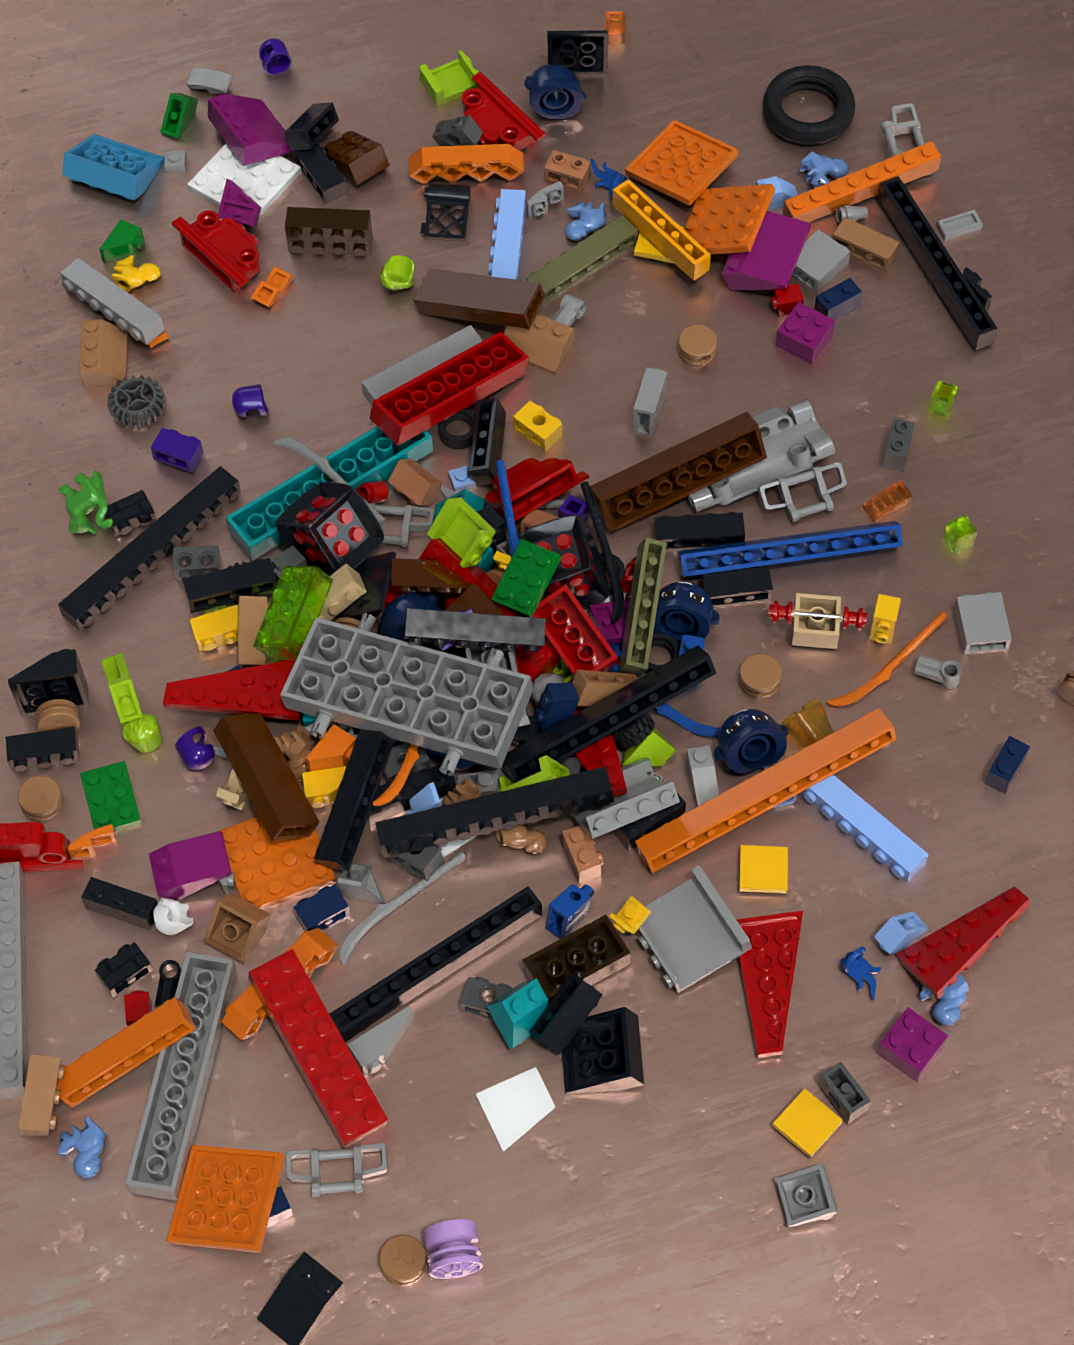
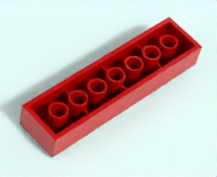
M499 332L373 400L369 419L399 446L476 403L478 400L524 376L529 357L507 336Z
M441 538L431 539L418 558L437 560L469 583H476L490 599L498 586L478 565L462 568L459 565L462 559ZM432 591L446 607L450 606L462 594ZM495 603L504 613V616L528 617ZM546 635L545 646L542 650H538V653L524 652V649L515 648L519 673L530 676L532 683L539 675L552 673L562 659Z
M291 949L249 971V981L342 1149L386 1126L388 1122L387 1116L294 950Z

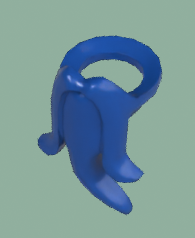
M591 158L590 161L594 174L602 179L596 182L595 188L602 185L610 189L609 197L612 198L613 189L628 180L627 177L620 172L610 169L606 161L603 163L605 171L600 170L595 160Z
M861 946L856 951L847 953L846 958L841 959L840 963L845 972L858 983V991L863 988L862 980L870 986V995L874 1000L876 979L872 974L879 973L882 967H873L863 958L866 949Z

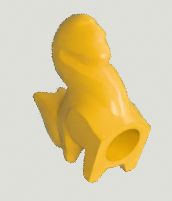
M130 255L116 262L114 270L118 273H113L111 278L115 280L116 285L129 293L132 289L143 285L146 281L157 280L161 275V271L153 263H144L139 268L134 267V256Z

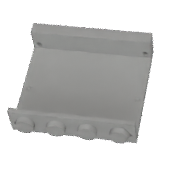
M645 757L621 767L627 787V794L613 796L614 802L606 806H595L581 812H571L570 815L594 839L679 803L674 782L671 780L662 783L654 776L650 760Z
M700 865L692 869L693 878L646 905L652 912L637 930L641 935L638 937V940L645 950L650 949L653 954L650 957L657 969H663L665 973L663 978L669 988L674 986L677 993H680L752 949L750 939Z

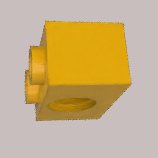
M529 401L513 416V429L545 452L562 437L561 421L555 416L552 417L542 406L536 405L532 401Z
M882 594L878 595L869 639L875 640L878 643L892 644L901 598Z

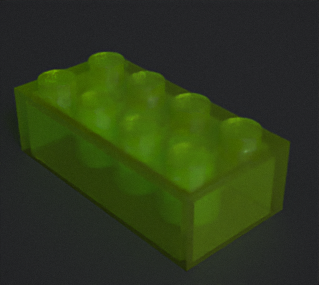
M284 566L253 647L270 659L296 660L315 618L320 616L333 579L318 567Z

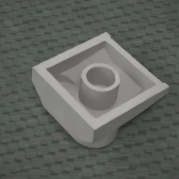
M822 1163L775 1178L789 1228L819 1219L829 1220L835 1214H838L837 1202L830 1178Z

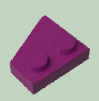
M226 179L218 211L219 218H232L237 223L257 227L261 206L234 181Z
M629 599L624 600V614L614 624H611L614 602L589 606L588 611L593 623L609 645L623 643Z

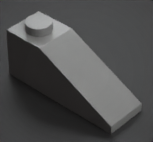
M710 745L687 749L686 764L696 807L719 795L715 766Z
M410 1006L347 1044L364 1076L368 1073L373 1074L379 1071L391 1055L413 1020V1012Z

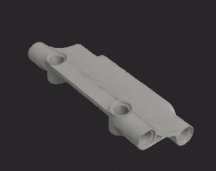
M807 399L788 406L787 412L781 407H775L753 416L752 418L759 426L767 458L688 495L687 497L693 510L697 513L715 504L720 506L728 505L737 499L758 491V487L777 481V478L783 476L787 478L807 471L813 467L814 462L835 454L832 440L816 421L813 409Z

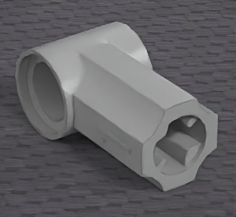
M567 293L560 303L559 310L551 320L571 326L576 318L580 319L583 316L587 302Z
M921 654L914 674L938 681L946 689H954L960 684L961 666L953 660L943 662Z

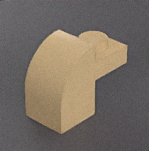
M232 768L227 785L218 787L216 796L222 798L221 803L242 811L248 806L250 799Z

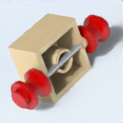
M796 593L793 611L792 602H788L787 606H781L778 601L774 600V605H769L768 618H772V623H776L778 619H785L787 624H791L792 616V645L837 649L842 620V629H846L848 625H855L857 630H861L862 626H866L867 613L863 612V608H859L857 612H852L847 606H844V612L841 613V597Z

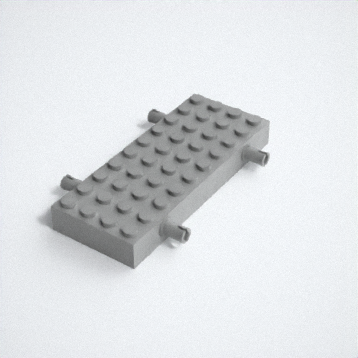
M367 613L362 615L357 628L318 617L315 618L280 694L285 708L317 717L310 730L313 736L317 737L320 734L319 738H324L330 721L361 730L382 732L389 738L445 753L446 756L439 770L446 775L449 771V776L454 775L460 758L501 769L533 692L530 676L499 668V664L504 656L502 651L497 649L496 653H494L495 648L490 649L486 662L481 663L372 633L371 630L376 622V618L369 614L367 619Z

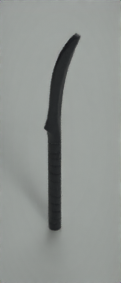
M585 481L580 486L611 579L614 599L611 624H614L620 620L625 608L624 594L619 577V564L612 555L589 482Z

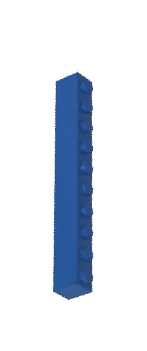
M896 521L682 550L677 551L680 573L685 577L903 546L901 524Z

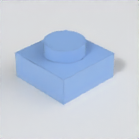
M469 465L448 471V476L455 492L476 487L474 479L468 472Z

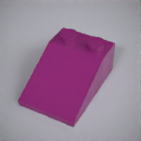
M221 831L170 843L149 853L158 896L175 901L181 900L232 874Z

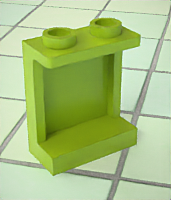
M462 50L458 51V58L434 69L430 70L426 63L418 66L419 80L437 107L462 97L463 92L468 89L479 87L472 80V76L476 75L479 71L473 68L471 59L468 55L465 56Z
M461 497L446 500L427 535L432 540L441 538L462 559L459 565L462 568L476 566L481 561L482 554L492 543L496 530Z
M123 652L101 659L120 723L143 717Z
M545 755L539 758L541 771L516 783L505 776L499 777V791L502 792L568 776L570 771L562 764Z

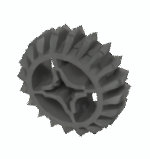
M142 374L139 378H136L134 375H132L131 379L124 377V382L117 381V387H111V393L108 394V408L110 409L111 416L115 418L117 423L121 422L123 427L128 424L131 429L135 425H138L140 429L143 424L150 426V421L157 422V416H162V410H165L166 397L163 388L159 386L156 380L152 381L150 376L144 379ZM148 395L153 398L152 401L148 400ZM122 402L126 404V408L121 406Z

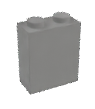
M818 229L805 241L792 277L817 294L849 264L850 251L847 247L839 244L828 234Z
M646 368L633 408L632 433L654 437L666 399L668 372L658 368Z
M985 592L978 595L964 594L956 597L954 611L964 655L1009 650L1012 637L1001 592Z

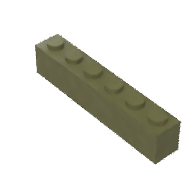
M622 215L610 221L602 229L596 230L587 239L578 242L569 251L563 252L555 260L548 262L537 272L531 273L526 278V281L541 284L546 296L542 307L636 245L638 229Z
M645 538L638 546L618 669L620 673L635 674L637 677H640L648 670L667 547L666 542Z

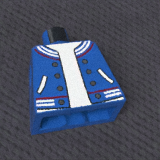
M584 884L581 888H578L576 885H570L549 904L545 928L559 939L571 934L587 916L591 898L595 894L594 890L587 884Z

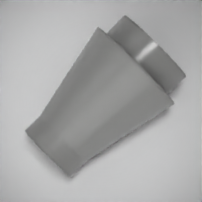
M841 205L835 212L836 221L840 224L844 217L854 221L865 219L868 216L866 206Z

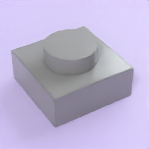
M185 150L165 151V172L185 171Z

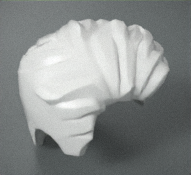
M161 897L153 910L156 928L163 934L175 935L190 927L194 923V919L189 918L187 915L188 904Z

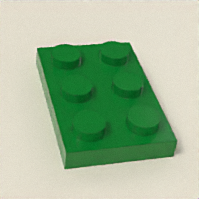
M521 539L491 600L532 618L562 556Z
M125 761L80 773L94 830L112 824L114 830L119 831L142 824Z

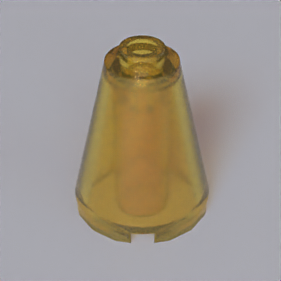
M818 698L803 705L802 709L798 712H793L781 723V725L788 729V733L803 747L812 745L825 736L834 733L823 705Z

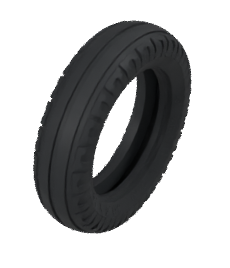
M803 65L802 67L797 66L783 71L770 82L763 97V113L769 127L786 141L798 145H821L835 140L847 130L854 117L855 98L849 84L837 73L820 66ZM810 88L828 94L835 101L837 109L828 119L809 123L798 121L787 115L781 106V102L792 91Z

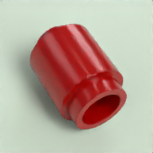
M383 481L366 482L357 488V492L369 504L385 502L389 496L388 486Z

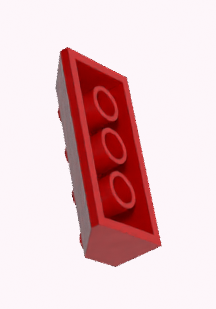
M566 584L539 602L533 618L546 619L545 635L574 676L577 670L607 672L620 663L615 652Z

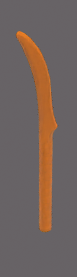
M941 611L936 618L870 680L848 694L827 700L826 704L832 707H844L853 704L876 686L889 680L893 670L948 618V615Z
M410 744L396 778L389 788L373 801V806L385 805L400 793L414 763L420 758L418 753L419 746Z

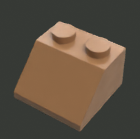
M230 893L217 901L203 941L244 963L264 935L271 914Z

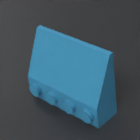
M93 134L64 153L62 176L68 177L72 181L86 183L93 188L104 189L111 194L122 195L128 200H135L145 193L163 165L165 157Z

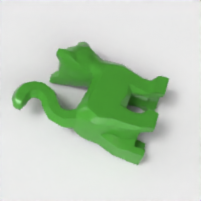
M95 470L92 472L93 476L91 478L83 473L75 477V481L81 485L80 491L72 490L66 483L59 488V492L66 497V509L70 515L69 531L72 534H83L87 531L96 534V530L87 518V514L99 508L96 514V524L98 527L106 529L113 524L112 519L104 521L108 511L104 482L101 473Z

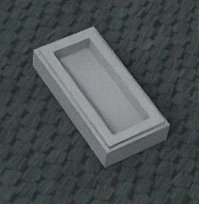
M974 209L938 220L936 226L945 241L981 230L983 223Z

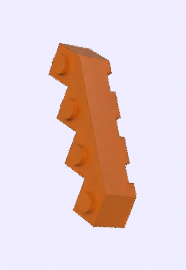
M509 144L421 147L409 156V176L423 185L437 175L453 184L466 174L479 182H483L494 173L511 181L524 172L523 152Z
M316 928L303 932L299 939L285 952L291 949L294 950L310 978L316 968L329 964L339 945L321 929ZM252 984L226 1007V1014L221 1022L241 1041L256 1035L264 1019L269 1015Z

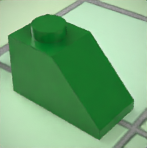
M170 93L160 132L179 139L194 118L198 99L183 93Z
M120 219L99 248L102 262L109 263L127 258L130 255L134 256L138 249L143 247L145 242L142 228Z

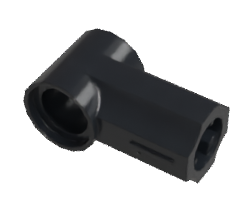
M174 960L164 961L160 965L155 1009L160 1007L165 1001L175 997L182 970L179 963ZM168 971H177V974L174 977H166V973Z

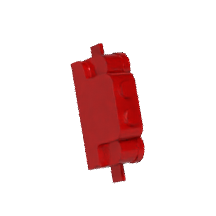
M482 72L472 76V80L479 87L464 91L462 94L464 116L470 115L483 131L477 145L509 144L520 151L525 147L535 145L546 136V133Z
M211 210L201 212L197 217V221L191 225L181 216L172 222V226L180 232L182 245L233 293L239 291L250 281V278L259 272L260 264L257 248L259 241L253 234L250 235L241 223H237L232 218H224L220 221L219 215Z
M528 458L506 470L515 521L590 478L589 474L583 471L576 474L573 462L557 458H548L542 462L535 458ZM497 475L491 481L494 490L487 493L485 499L487 504L505 520Z
M39 822L0 824V864L20 862L24 872L84 869L82 860H71L68 846L71 843L64 834L47 832L45 826Z

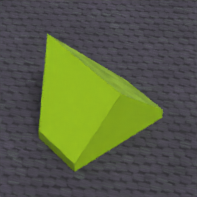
M654 728V730H651L652 733L645 736L646 739L644 741L640 740V744H634L631 748L627 747L622 765L626 766L647 757L650 760L651 766L663 767L677 749Z

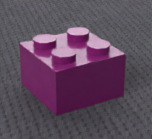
M798 302L777 330L775 346L812 364L832 338L835 320Z
M907 1007L879 1043L877 1054L915 1082H918L945 1047L948 1035Z

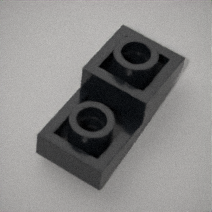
M966 267L963 270V276L987 311L990 308L992 295L986 289L981 288L982 278L976 272Z

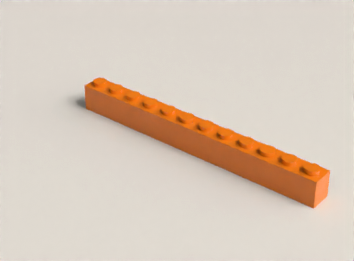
M880 708L867 713L860 719L845 725L816 743L806 746L803 750L786 757L783 761L766 768L761 773L744 780L739 785L724 791L695 809L685 812L673 821L663 824L651 833L643 835L635 841L641 858L653 874L896 741L894 726Z

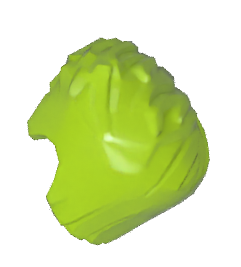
M391 256L380 272V282L389 290L411 287L414 280L413 261L407 256Z
M144 713L141 718L123 723V738L140 753L153 752L161 745L163 739L160 725L155 715Z

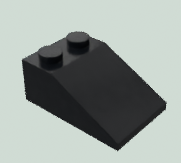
M304 1251L288 1270L257 1317V1320L287 1345H302L346 1292L344 1283Z

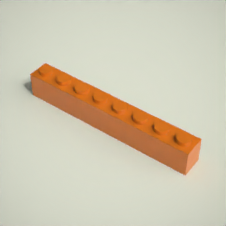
M930 141L785 200L783 215L810 223L836 212V209L841 205L851 206L878 195L881 182L899 176L903 184H906L939 170L941 155L933 141Z

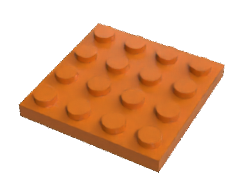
M673 120L625 168V175L690 206L739 156V151L735 147Z
M773 184L706 189L696 199L684 230L710 254L750 252L775 188Z
M258 816L219 830L223 833L231 871L235 873L233 878L240 898L260 909L271 907L336 883L332 869L326 868L314 859L320 843L316 828L309 837L272 841Z
M192 1145L166 1241L174 1245L260 1253L285 1155L281 1152Z

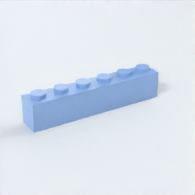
M501 189V196L496 199V210H499V213H495L494 226H497V230H493L492 242H495V246H491L490 258L493 259V263L489 262L488 274L492 277L518 280L526 210V190Z
M835 775L802 791L803 797L810 804L814 803L820 808L821 813L826 818L833 819L844 833L852 835L859 846L867 848L872 852L875 859L891 868L892 873L896 877L908 882L926 864L929 855Z

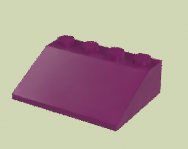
M231 94L208 98V119L243 166L295 151L290 150L284 133L285 129L261 99Z
M767 211L751 251L729 254L722 275L730 290L787 289L811 224Z

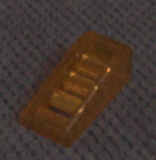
M606 12L605 30H608V44H625V12Z
M900 480L864 503L862 507L875 523L910 505L912 494ZM884 501V503L887 505V508H885L881 502ZM876 505L881 512L877 513L873 506Z

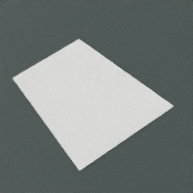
M536 1067L476 1093L503 1152L555 1108Z

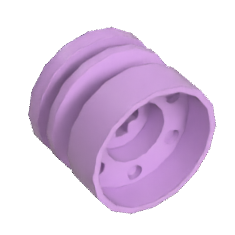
M468 1219L448 1220L433 1224L423 1231L426 1250L433 1252L427 1257L430 1264L429 1273L431 1277L437 1279L463 1277L473 1274L483 1267L481 1257H479L481 1254L480 1249L473 1246L479 1241L475 1221Z

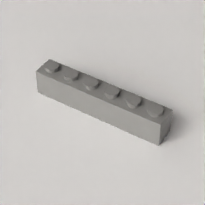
M77 258L60 272L63 280L62 285L67 291L75 293L81 301L85 300L95 311L99 310L107 320H113L121 330H127L135 340H140L147 345L165 330L159 314L81 259Z
M469 325L362 381L363 395L372 405L373 400L466 351L483 340L474 328Z

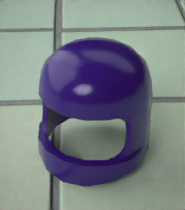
M271 38L265 40L260 45L259 57L262 60V67L266 74L275 75L282 73L290 67L291 57L281 40ZM277 60V65H275L272 61Z
M261 384L240 387L233 392L232 405L238 416L248 417L247 411L250 409H258L261 416L269 415Z
M201 726L187 731L175 743V749L189 769L196 771L208 767L215 758L213 745L204 744L207 734ZM201 734L199 741L195 744L192 739L193 736Z

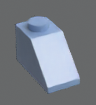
M777 176L757 180L756 185L773 184L775 188L767 211L784 207L785 200L798 195L795 185Z
M434 782L429 783L409 800L411 809L407 810L408 814L441 806Z
M913 911L891 917L874 937L879 942L882 950L892 954L902 951L926 933L929 928Z

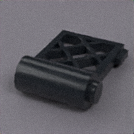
M429 183V187H425L424 199L428 200L426 223H421L420 232L421 235H424V240L465 242L471 186ZM432 208H441L444 212L436 218L432 214ZM455 209H463V215L457 219L451 214ZM448 215L453 222L445 227L440 221ZM435 224L442 229L437 234L429 233L430 228ZM457 225L462 232L461 235H453L449 230Z

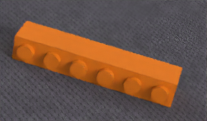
M176 997L167 1000L160 1007L145 1014L135 1023L123 1028L110 1039L104 1040L99 1046L82 1054L80 1058L65 1066L63 1080H58L57 1089L61 1090L60 1099L70 1107H75L194 1031L196 1027L187 1006Z

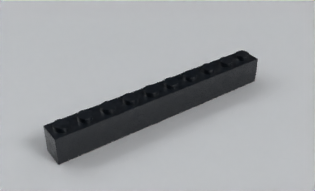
M897 176L881 182L878 200L975 351L994 344L997 326L900 177Z
M218 467L58 604L62 616L79 631L85 626H89L94 618L101 612L108 610L115 600L123 597L130 587L139 583L143 576L150 570H154L165 557L172 555L173 547H178L183 542L188 541L194 532L199 528H203L208 520L214 515L219 514L230 501L237 499L241 493L239 481L223 467Z
M697 645L507 752L502 764L507 776L516 783L540 772L539 758L545 755L559 763L715 675L717 672L710 655Z
M605 766L375 823L384 858L397 857L401 853L417 852L427 847L442 846L448 842L466 840L481 834L487 835L501 829H512L518 825L536 823L539 820L550 817L557 818L563 814L581 812L595 806H606L614 802V797Z
M527 886L331 1012L330 1016L345 1043L541 917L542 903L530 887Z

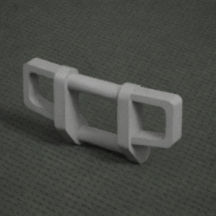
M908 103L893 106L891 110L892 121H885L880 125L889 145L890 158L905 152L898 149L894 137L896 135L913 132L917 147L925 144L914 104ZM910 112L912 121L897 123L896 114Z
M837 462L822 467H812L810 471L785 478L783 476L777 478V481L759 486L758 492L763 509L770 510L784 507L791 522H795L799 518L823 510H833L834 506L829 493L846 486L847 482L842 464ZM836 468L840 482L826 489L821 471ZM813 479L821 502L796 510L788 486ZM778 485L782 503L769 505L764 491L766 488Z
M376 503L370 504L380 514L404 516L402 535H384L385 538L382 544H396L408 548L410 531L428 532L434 522V509L413 505L400 507L376 505ZM412 516L429 517V521L426 523L412 522Z
M384 1143L353 1145V1148L319 1151V1148H314L311 1150L288 1151L286 1153L288 1180L290 1182L311 1183L313 1197H320L321 1194L348 1191L363 1193L364 1178L387 1172V1154ZM381 1151L382 1165L378 1168L363 1171L362 1153ZM311 1157L312 1176L292 1174V1159ZM354 1158V1181L321 1184L320 1161Z

